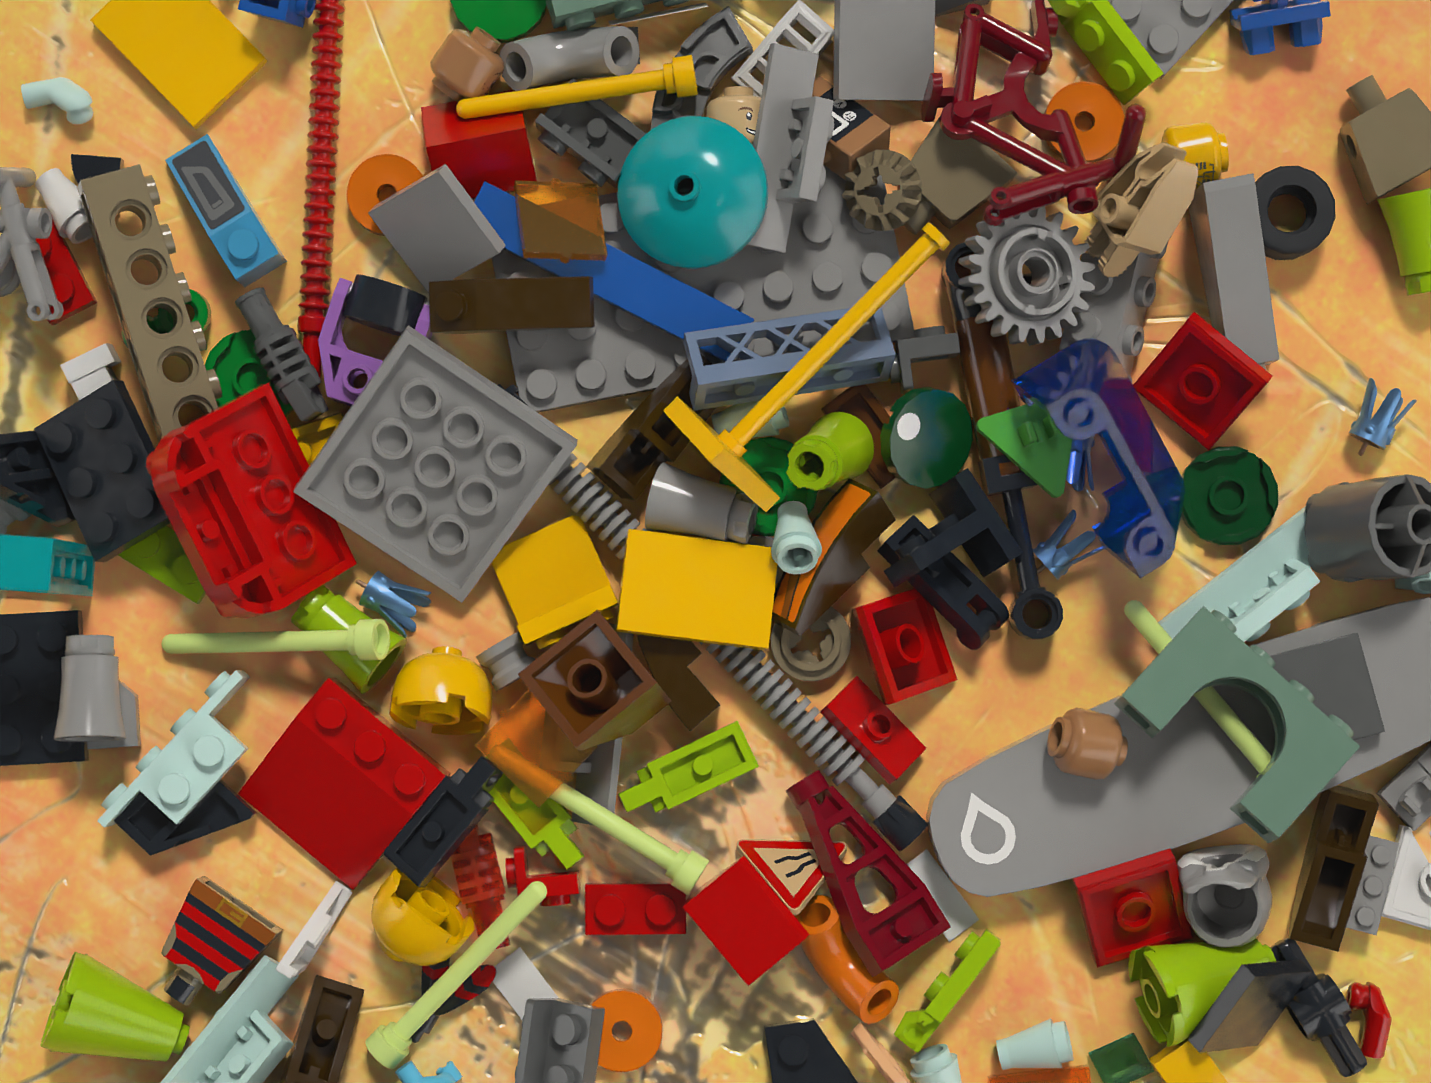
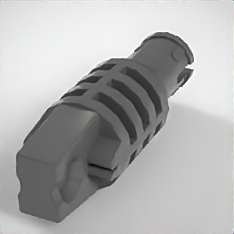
M264 287L253 289L239 297L235 301V305L240 309L256 339L253 342V351L259 357L263 369H266L267 376L273 382L274 389L283 404L290 403L301 421L314 420L327 412L329 409L318 387L322 381L315 367L310 363V358L304 352L303 345L297 339L294 329L290 328L289 325L281 323L266 295Z

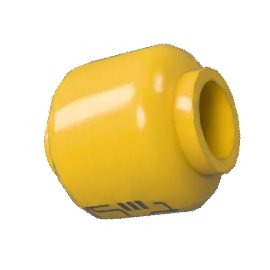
M1201 122L1175 125L1164 130L1161 143L1184 149L1187 152L1184 161L1198 167L1196 188L1204 182L1219 180L1221 173L1228 171L1229 153L1226 136L1224 133H1217L1211 123Z

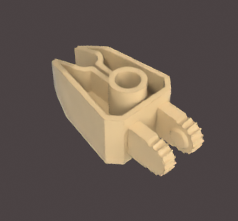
M1163 142L1135 155L1097 194L1099 205L1092 213L1098 222L1084 242L1089 244L1087 252L1093 258L1101 257L1098 260L1099 264L1097 266L1107 278L1118 277L1119 274H1123V271L1127 270L1126 267L1132 264L1140 252L1153 255L1162 253L1194 199L1198 167L1184 161L1187 153L1184 149Z

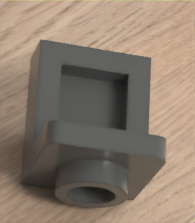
M933 326L914 330L915 338L897 340L894 345L896 356L890 371V383H899L900 393L906 394L914 389L911 363L956 358L960 353L958 332L945 334L944 326Z

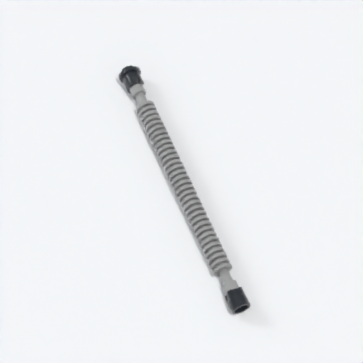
M501 384L497 385L509 394H511L512 396H514L515 398H517L518 400H520L521 402H523L524 404H526L517 395L519 389L514 384L509 386L507 389H504ZM571 453L548 485L550 486L558 480L559 483L553 490L558 495L565 489L568 490L562 498L563 501L569 504L573 499H576L577 502L571 509L577 514L585 508L586 511L580 518L586 523L593 517L595 521L589 528L595 532L602 526L604 530L598 537L605 541L609 536H612L613 539L607 546L613 551L620 545L622 549L616 556L622 560L624 559L628 529L635 530L640 523L636 518L629 524L625 522L632 515L627 509L620 515L616 513L622 507L618 500L610 506L607 504L612 499L613 494L608 490L600 496L599 492L605 486L599 481L591 487L589 484L596 477L591 472L582 477L581 474L587 467L581 462L573 468L572 465L578 458ZM710 644L706 648L710 654L717 648L722 651L715 658L719 663L726 657L730 660L724 667L728 673L735 667L739 669L733 676L737 682L744 676L749 679L742 687L746 692L753 686L757 688L751 695L755 701L762 695L766 697L760 706L764 710L771 705L775 707L769 714L773 720L780 714L784 716L778 723L782 729L790 723L793 725L787 732V735L792 739L800 733L802 736L796 742L800 748L808 742L811 744L805 753L809 757H812L816 752L820 754L814 760L818 767L826 761L829 763L823 770L827 776H830L835 770L838 772L832 779L836 786L845 780L862 797L864 801L861 805L875 818L872 823L899 852L911 844L925 830L928 823L901 795L895 797L883 784L878 787L859 767L865 760L860 753L853 759L850 757L856 750L851 744L844 750L841 748L847 741L843 735H840L836 740L832 739L838 732L833 725L826 731L823 729L829 722L824 716L817 722L814 720L820 713L815 706L807 712L805 708L811 701L805 697L798 703L796 699L802 694L798 688L794 689L790 694L786 691L793 682L787 678L780 684L778 680L784 675L780 669L772 675L768 672L775 664L771 659L764 665L760 663L766 656L762 650L753 656L751 652L754 649L718 644Z

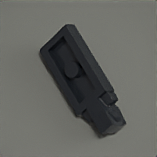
M481 756L468 773L459 768L452 776H445L384 850L383 855L414 884L425 888L488 812L489 809L487 808L495 799L488 792L493 789L505 771L490 758Z

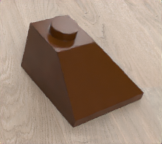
M598 610L593 612L518 674L578 751L634 733L672 702Z

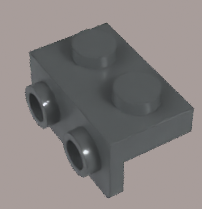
M572 78L569 83H573V82H577V81H575V80ZM601 99L551 106L545 115L540 113L535 120L536 128L541 132L538 140L559 157H562L567 151L582 164L578 170L599 187L608 182L614 188H618L619 177L625 159L634 145L646 134Z

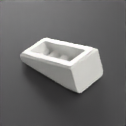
M798 0L743 63L731 80L738 86L753 88V96L761 97L763 85L751 73L757 67L765 74L767 61L764 58L769 54L770 44H779L781 39L785 37L797 49L816 53L820 56L833 42L834 29L805 3ZM797 22L817 38L812 45L792 28Z

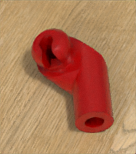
M1369 981L1365 985L1354 982L1348 987L1346 1001L1350 1009L1363 1010L1365 1025L1360 1049L1364 1056L1376 1059L1383 1058L1392 1017L1379 987Z

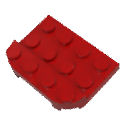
M269 383L258 386L187 425L170 431L160 440L155 451L151 452L146 460V468L152 477L156 495L205 593L216 606L219 614L225 618H253L281 610L357 564L337 521L293 492L296 484L308 469L309 464Z

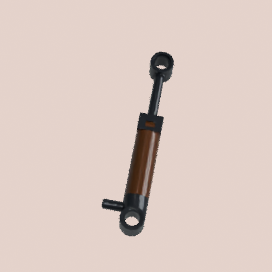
M963 242L956 245L946 257L942 266V279L947 289L955 333L958 332L959 357L979 457L977 466L981 487L986 496L1001 494L1007 528L1023 551L1022 554L1013 559L1019 592H1015V597L1009 603L1007 608L1009 618L1007 621L1010 629L1017 636L1032 640L1043 639L1052 635L1058 629L1062 619V609L1058 600L1050 592L1045 591L1044 587L1039 588L1021 495V490L1033 488L1038 484L976 429V423L979 419L1019 407L1020 404L1006 334L997 337L991 336L993 319L977 324L975 319L982 309L980 304L965 306L964 301L974 293L972 287L959 285L958 281L961 278L956 273L955 263L960 258L974 255V252ZM1031 273L1024 274V280L1030 285L1032 281ZM1030 600L1040 602L1047 612L1045 623L1037 629L1027 627L1021 618V610Z

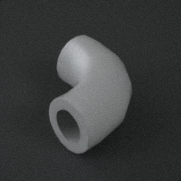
M625 26L589 27L574 31L564 30L506 43L501 49L499 56L504 62L502 77L513 90L520 91L552 83L570 81L572 78L576 80L627 75L632 73L638 63V40L632 30Z

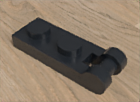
M913 515L882 544L877 552L890 565H893L900 560L895 552L897 549L920 534L926 543L934 537L929 529ZM952 552L947 553L907 579L956 629L959 641L971 650L981 648L990 637L989 631L999 629L1009 618V611L1006 605ZM967 603L976 610V614L966 605Z

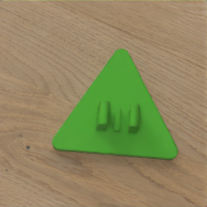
M1070 390L993 414L977 421V431L1051 497L1058 498L1064 493L1080 398L1076 391Z

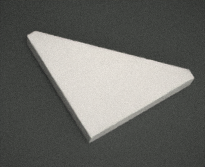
M1399 825L1395 842L1399 843L1381 916L1431 930V863L1428 862L1416 841L1411 827Z
M335 881L275 970L291 979L308 967L350 898L352 889L339 881Z

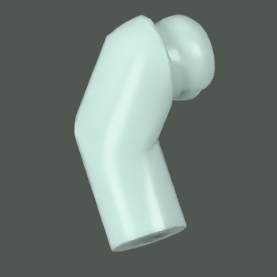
M57 77L21 85L22 97L27 109L55 104L61 110L66 111L67 120L76 125L86 123L93 117V109L90 106L93 100L89 92L68 78Z

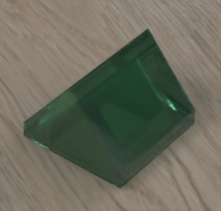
M1134 1032L1088 1053L1101 1083H1131L1154 1072L1153 1066Z

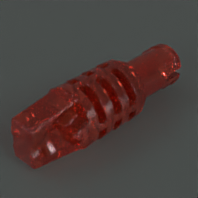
M477 824L450 857L462 905L465 904L466 909L471 908L476 932L479 937L503 912L500 900L505 899L504 894H506L492 834L490 832L480 835ZM509 936L496 949L511 945Z

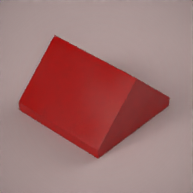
M512 89V90H507V91H502V92H497V93H492V94H487V95H493V94H499V93H506V92H513V91H516V90H513V89ZM457 101L421 107L425 145L431 170L434 171L446 164L472 200L476 199L484 182L507 193L538 187L524 111L464 119L456 112Z
M915 588L852 609L884 705L894 704L958 680L934 608Z
M742 856L695 890L683 905L684 910L748 986L810 935L745 856Z

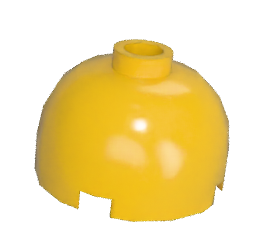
M448 646L435 647L432 649V653L422 654L412 659L401 669L391 694L389 715L395 722L415 730L417 721L435 724L431 732L434 734L465 735L478 733L483 730L484 722L489 726L491 721L492 688L484 671L474 661L462 657L461 650Z
M398 868L390 874L379 888L373 899L371 921L374 931L380 940L379 945L382 951L394 961H405L422 966L435 965L451 957L474 932V919L470 912L463 919L461 913L456 908L462 900L439 878L434 876L425 888H421L414 884Z

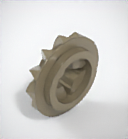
M874 150L856 158L857 166L855 170L844 175L846 183L842 197L846 200L850 210L849 215L864 225L865 228L877 231L894 230L906 224L915 215L922 198V182L915 165L904 155L891 150ZM879 175L882 176L883 183L900 186V190H894L891 194L885 195V204L880 205L878 197H870V195L864 194L865 190H869L870 187L877 185V177Z
M830 607L809 627L813 633L820 630L824 632L827 629L831 631L819 643L820 655L823 659L820 662L816 655L813 656L809 650L802 652L798 650L792 654L790 649L797 646L796 643L801 641L802 635L798 636L776 623L774 624L771 633L772 653L778 665L788 675L803 681H819L835 674L846 662L851 648V634L844 617L833 607Z

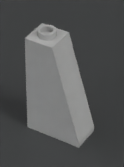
M1254 174L1204 182L1195 190L1194 199L1188 208L1211 325L1266 370L1265 365H1270L1279 360Z

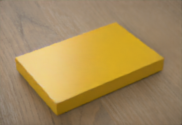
M110 0L90 19L196 130L268 62L210 0Z
M628 529L615 631L767 650L769 648L777 563L771 555L772 547Z

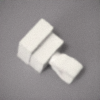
M105 343L60 366L68 382L71 383L78 399L81 400L108 382L118 380L112 367L121 363V360L113 344Z

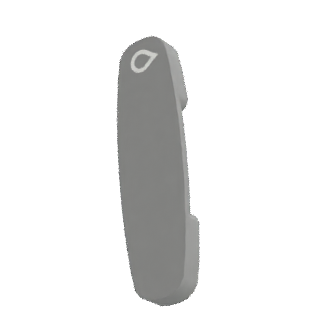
M1431 596L1383 605L1320 622L1309 628L1254 644L1269 655H1274L1352 633H1358L1385 732L1354 740L1361 747L1321 792L1381 766L1431 741ZM1224 685L1213 686L1272 756L1275 748V729L1271 716L1264 705L1252 694L1240 688ZM1119 695L1088 709L1115 717L1120 723L1122 736H1125L1128 741L1125 761L1121 766H1115L1108 777L1094 780L1062 772L1056 766L1054 758L1049 755L1047 750L1048 734L1052 726L1050 724L983 757L941 782L929 801L926 814L928 834L938 862L948 878L969 893L992 897L1039 888L1083 876L1162 850L1177 848L1241 825L1245 822L1230 807L1255 781L1259 772L1194 696L1187 701L1156 736L1151 738L1114 705L1121 696Z

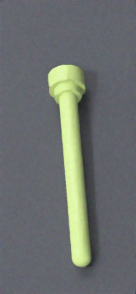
M1131 600L1125 605L1124 613L1126 617L1159 654L1172 638L1140 601ZM1213 686L1195 693L1193 696L1259 772L1256 776L1257 778L1270 762L1272 757Z
M361 619L356 625H351L348 630L168 634L162 639L161 645L163 650L169 654L348 650L351 655H357L360 660H383L389 651L390 634L388 626L383 619Z
M496 745L491 749L490 759L499 767L666 869L665 875L673 880L671 885L686 895L690 894L709 863L708 859L693 850L690 854L682 849L678 853L506 746Z
M540 881L530 883L397 1023L390 1022L387 1026L380 1025L366 1039L365 1044L368 1051L379 1063L387 1068L394 1069L409 1054L408 1047L412 1044L411 1036L546 897L547 888L545 884Z

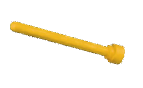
M692 55L672 57V63L663 64V69L466 98L457 103L456 112L461 118L470 119L665 89L667 94L677 93L678 98L698 95Z

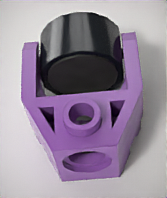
M356 274L354 282L340 278L334 290L318 339L327 397L334 402L351 407L364 389V387L355 389L354 380L361 374H367L368 383L383 362V360L348 350L342 334L346 318L396 336H401L409 325L431 340L433 333H430V309L426 305L428 298L400 285L366 275Z

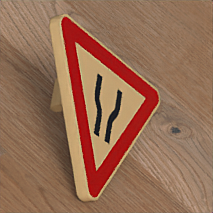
M740 839L737 841V852L741 857L745 856L793 915H798L825 881L810 840ZM832 841L840 860H842L847 853L846 843Z

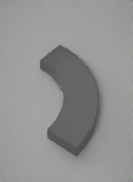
M729 6L700 25L682 43L680 51L675 56L692 55L698 95L678 98L677 93L667 94L666 89L656 91L652 107L651 129L680 117H703L708 101L721 79L736 64L753 53L752 45ZM687 178L679 183V195L684 196L692 192L694 187L693 180Z

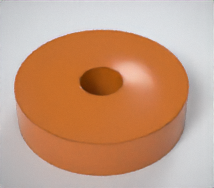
M1076 82L1063 87L1052 97L1044 114L1051 115L1056 109L1067 111L1087 163H1094L1103 159L1116 147L1124 121V113L1119 100L1109 89L1093 82ZM1079 115L1088 116L1091 119L1092 128L1088 131L1079 130L1075 125V117ZM1046 141L1051 150L1064 159L1058 143Z
M393 154L373 156L362 162L349 179L347 186L349 209L362 227L371 233L385 236L368 214L376 204L380 203L379 193L386 187H392L398 192L423 176L413 163L401 156Z
M614 989L598 996L590 1004L605 1008L598 1065L615 1072H628L644 1066L654 1057L661 1043L663 1027L660 1013L648 997L631 989ZM619 1021L627 1022L632 1028L631 1035L626 1039L617 1038L612 1030L615 1023Z

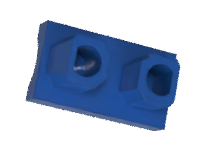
M1269 0L1270 3L1229 10L1230 24L1240 30L1244 50L1249 55L1275 51L1273 26L1288 23L1292 46L1306 47L1321 44L1322 18L1331 16L1330 2L1328 0Z

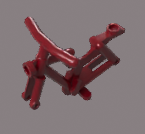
M1032 0L1030 6L1034 38L985 13L982 6L969 4L965 8L963 21L958 32L959 39L953 87L943 88L942 73H930L921 106L922 122H934L937 108H943L939 119L940 128L951 139L967 140L973 138L1043 175L1007 188H994L989 197L990 205L987 206L984 213V220L990 226H999L1006 219L1059 202L1060 198L1064 197L1067 199L1068 210L1071 213L1086 214L1094 211L1099 205L1097 194L1136 155L1146 119V111L1141 105H1131L1126 110L1114 156L1096 163H1087L1067 111L1056 109L1049 115L1042 114L1028 101L1024 91L1025 79L1029 73L1040 76L1048 71L1052 59L1050 38H1055L1058 30V14L1054 12L1052 7H1045L1044 0ZM981 46L1011 62L1004 76L1003 91L990 96L985 95L974 100L979 49ZM1012 114L1024 128L1041 140L1058 143L1065 164L988 123Z

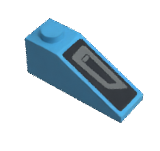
M208 134L165 160L206 233L237 282L247 287L287 262Z

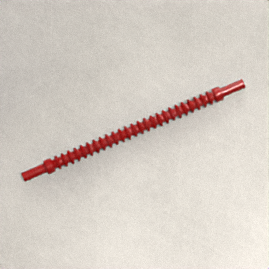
M320 0V3L315 5L314 10L319 13V18H315L313 24L319 27V31L312 35L313 39L318 41V46L312 48V53L317 55V60L311 62V66L317 72L310 77V80L316 83V88L311 89L309 92L312 97H315V103L309 105V109L314 111V117L308 119V123L313 125L314 129L307 134V137L313 140V145L308 146L306 149L308 153L312 154V159L306 162V166L311 168L312 171L311 174L305 176V179L311 182V187L304 191L307 196H310V202L304 204V208L309 210V216L303 218V222L309 228L308 231L302 233V236L308 239V244L301 248L303 252L307 253V259L301 261V265L306 267V273L300 275V279L306 282V286L299 290V293L305 296V301L298 305L300 309L304 310V315L298 317L297 332L303 334V350L308 354L310 363L315 367L320 379L321 356L318 339L325 320L324 311H327L329 305L324 303V298L331 294L329 290L325 289V283L331 281V277L326 275L325 271L326 268L332 266V263L326 260V256L333 252V249L327 246V240L333 239V234L328 232V226L333 225L334 220L329 218L328 214L335 209V206L329 203V199L336 194L334 190L330 189V184L336 182V177L331 175V169L337 167V164L331 160V157L338 153V150L332 147V141L338 139V135L333 132V127L339 125V121L333 115L340 110V107L334 104V99L339 98L341 95L339 91L335 90V85L341 83V78L336 76V71L342 68L341 63L337 62L336 58L343 54L342 49L337 47V42L343 40V36L338 33V28L344 26V22L338 16L345 11V8L339 5L340 0Z

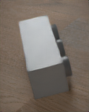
M1369 836L1365 849L1368 858L1346 928L1377 935L1399 843Z

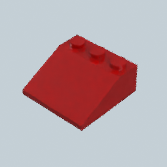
M332 677L323 683L297 714L238 794L354 890L383 856L384 850L440 782L451 773L336 677Z

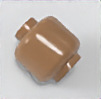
M477 26L472 33L463 29L451 31L431 59L430 66L435 75L432 80L433 84L457 102L466 98L486 96L504 71V62L496 52L501 45L500 42Z
M1073 708L1067 711L1063 717H1057L1054 720L1048 734L1047 750L1049 755L1054 758L1056 766L1062 772L1100 780L1108 777L1115 766L1123 764L1128 751V741L1125 736H1122L1120 723L1115 717L1083 708Z

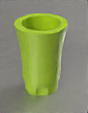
M1431 188L1377 199L1388 225L1397 257L1400 277L1405 276L1407 296L1431 292Z
M845 412L826 414L813 424L806 436L799 439L788 453L789 467L786 471L787 475L798 488L806 487L815 491L829 488L839 481L854 479L863 474L872 461L874 454L872 435L867 426L854 415Z
M322 585L304 598L292 616L291 622L302 631L348 630L351 625H356L359 620L372 618L357 609L340 594L335 596L328 588ZM389 629L390 646L388 654L383 660H360L357 655H351L348 650L322 652L348 677L359 692L364 694L373 688L394 665L404 650L407 639Z

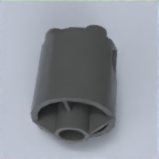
M1403 474L1354 483L1342 482L1327 486L1322 492L1313 494L1308 498L1305 507L1307 514L1305 537L1309 551V565L1315 572L1325 573L1333 580L1351 583L1364 579L1412 578L1431 571V483L1426 479Z

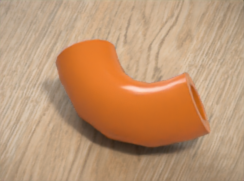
M822 895L813 896L798 915H794L810 934L800 943L804 954L834 995L854 1015L867 1024L879 1022L892 1011L897 1003L899 996L898 985L884 972L874 977L870 975L844 932L833 899Z

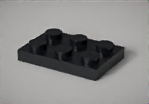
M112 380L34 428L95 562H107L170 524L154 490L152 477L146 468L147 457L151 452L155 451V448L124 381Z
M81 610L0 614V766L89 761L87 742L54 740L60 703L61 658L65 656L66 637L83 635Z

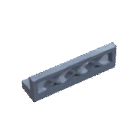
M882 307L867 321L872 323L876 340L859 342L851 337L795 395L889 380L896 354ZM851 308L684 333L683 343L692 373L689 396L693 411L760 401L810 350L796 341L801 332L815 330L824 336ZM764 337L781 346L775 355L766 357L757 355L747 349L753 339ZM717 345L731 353L725 363L704 366L699 347Z

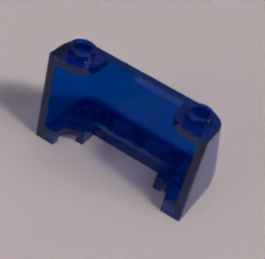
M1084 338L1012 380L1022 401L1028 406L1037 404L1045 410L1056 428L1064 436L1073 440H1084L1098 433L1123 481L1102 493L1107 502V513L1102 523L1099 522L1092 526L1101 545L1107 547L1105 550L1140 579L1168 561L1175 550L1186 487L1182 476L1113 349L1096 338Z

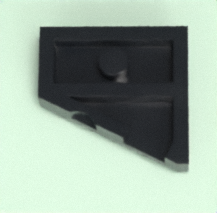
M35 430L0 434V499L56 527L75 521L76 519Z
M220 779L180 824H175L142 792L124 809L114 822L151 856L249 820L257 812Z
M814 1018L764 1025L772 1083H858Z

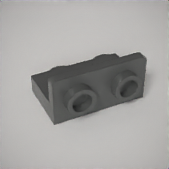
M561 998L527 999L522 1019V1034L518 1063L515 1070V1083H595L605 1008Z

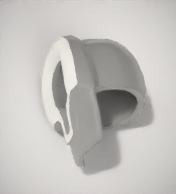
M1250 844L1212 846L1189 851L1178 860L1177 868L1179 880L1183 886L1185 916L1197 936L1208 945L1219 948L1241 947L1253 941L1264 930L1272 908V893L1266 877L1270 862L1264 849Z

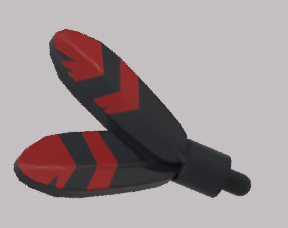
M450 957L446 961L435 965L422 966V996L449 969ZM489 964L480 965L411 1036L412 1042H419L424 1032L429 1034L440 1015L460 1007L485 991L496 976V967Z

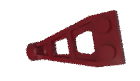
M820 770L815 771L786 790L795 808L802 815L844 932L872 977L883 972L951 928L926 885L833 785L829 786ZM815 798H816L817 800H819V801L821 802V804H818V803L816 802ZM836 825H843L863 849L862 857L851 864L843 863L834 848L829 832ZM863 868H872L878 871L895 891L894 902L879 913H870L863 907L855 887V876Z

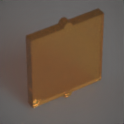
M553 178L551 182L515 181L514 194L524 258L560 259L565 264L570 260H606L608 254L596 184L563 183L557 178Z
M530 689L509 711L502 710L499 713L501 719L475 745L539 808L564 782H572L574 780L573 773L598 748V746L578 751Z

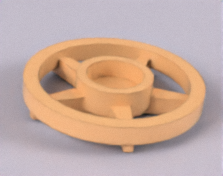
M862 1023L853 1028L854 1031L851 1032V1035L888 1083H911L892 1055Z

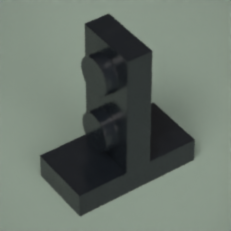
M967 468L929 493V496L944 517V520L929 529L934 538L926 543L920 534L897 549L895 552L900 560L885 569L884 573L895 588L962 545L984 578L1022 554L1023 551Z

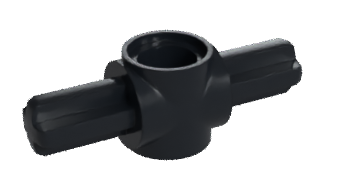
M1288 937L1276 942L1271 946L1276 961L1301 959L1312 970L1311 975L1286 1007L1293 1021L1306 1039L1321 1041L1341 1076L1349 1077L1360 1072L1367 1065V1059L1346 1026L1351 1019L1349 1015L1352 1014V1011L1342 992L1328 974H1315L1296 940L1289 939Z

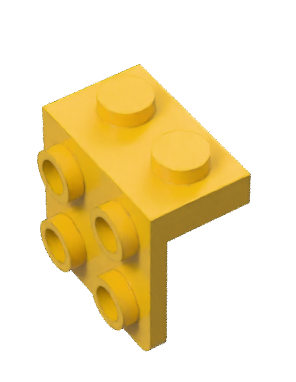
M569 516L504 545L491 563L518 622L516 627L524 645L536 642L539 650L557 643L566 635L564 629L584 621L596 610L601 613L606 621L613 618L610 609L619 604L582 519L578 516Z

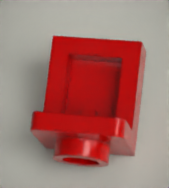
M526 845L514 847V857L505 859L508 889L517 888V896L534 881H540L545 884L547 895L540 902V906L570 904V895L579 894L581 891L579 870L529 875Z

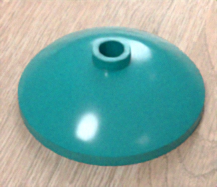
M680 117L651 129L631 149L625 159L619 177L618 207L627 232L634 242L648 255L662 263L678 268H706L733 257L755 236L767 208V174L757 150L743 134L732 126L709 117ZM683 179H692L694 183L692 192L684 196L679 195V183Z

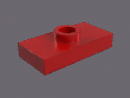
M858 676L853 678L820 711L889 785L896 781L927 749Z

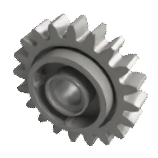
M1044 206L1006 219L999 226H990L984 220L976 224L981 236L976 235L965 240V244L974 252V255L960 258L959 264L969 268L971 275L960 279L958 282L959 285L972 287L974 293L964 301L965 306L980 304L982 308L975 322L979 324L993 319L991 336L997 337L1008 332L1009 344L1021 343L1025 339L1029 346L1043 343L1045 338L1053 340L1062 337V328L1075 327L1078 322L1073 313L1088 310V304L1079 294L1095 289L1092 283L1082 278L1083 273L1095 269V264L1081 262L1080 255L1089 249V244H1073L1072 240L1079 229L1077 226L1061 230L1063 213L1058 212L1046 218ZM1023 264L1031 271L1032 281L1030 285L1023 278Z

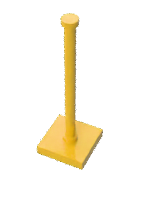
M930 222L921 229L924 234L730 432L724 429L718 434L678 396L663 410L707 460L765 512L780 497L742 457L747 451L744 446L939 248L944 251L951 244Z

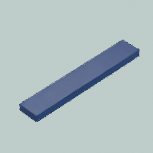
M487 182L483 183L474 201L505 243L504 250L557 277H593L594 296L682 341L686 332L754 322V318ZM717 345L699 347L700 350L723 362H726L731 353Z

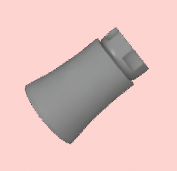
M663 462L656 471L648 495L645 528L647 531L676 532L728 542L733 540L748 544L756 525L759 506L737 487L701 478Z
M72 635L66 637L65 656L61 658L60 703L54 740L104 742L126 739L119 691V658L114 656L113 636Z

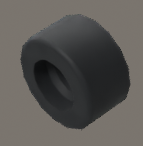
M1280 166L1264 173L1255 181L1266 257L1274 260H1294L1317 248L1330 234L1336 218L1335 199L1328 184L1314 171L1300 166ZM1290 194L1297 197L1303 203L1306 218L1298 230L1283 232L1271 224L1268 217V208L1271 201L1279 195Z

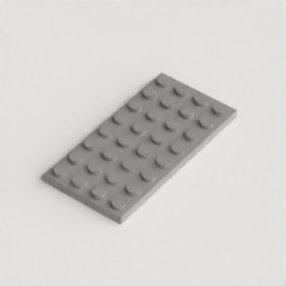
M825 165L826 178L822 190L818 193L817 201L794 203L785 253L746 245L740 252L728 260L706 268L685 269L670 266L656 260L643 251L631 238L623 224L618 207L617 192L538 208L754 318V322L852 308L900 259L895 231L868 229L851 217L846 200L842 197L846 181ZM879 175L877 177V185L870 187L869 190H865L864 194L870 195V197H878L880 205L885 204L884 198L887 195L885 183L882 181V176ZM504 249L492 257L496 278L557 277ZM904 283L881 306L892 343H896L897 340L915 338ZM594 296L595 328L506 332L516 385L519 389L518 395L537 413L655 390L674 370L688 359L684 343L677 337ZM866 322L852 338L859 342L876 340L872 323ZM815 330L801 332L796 341L811 349L823 335ZM764 337L753 339L747 349L761 357L775 355L781 346ZM699 349L700 353L712 364L725 363Z

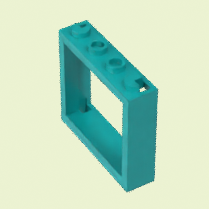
M0 534V590L93 597L95 560L88 545L55 538Z

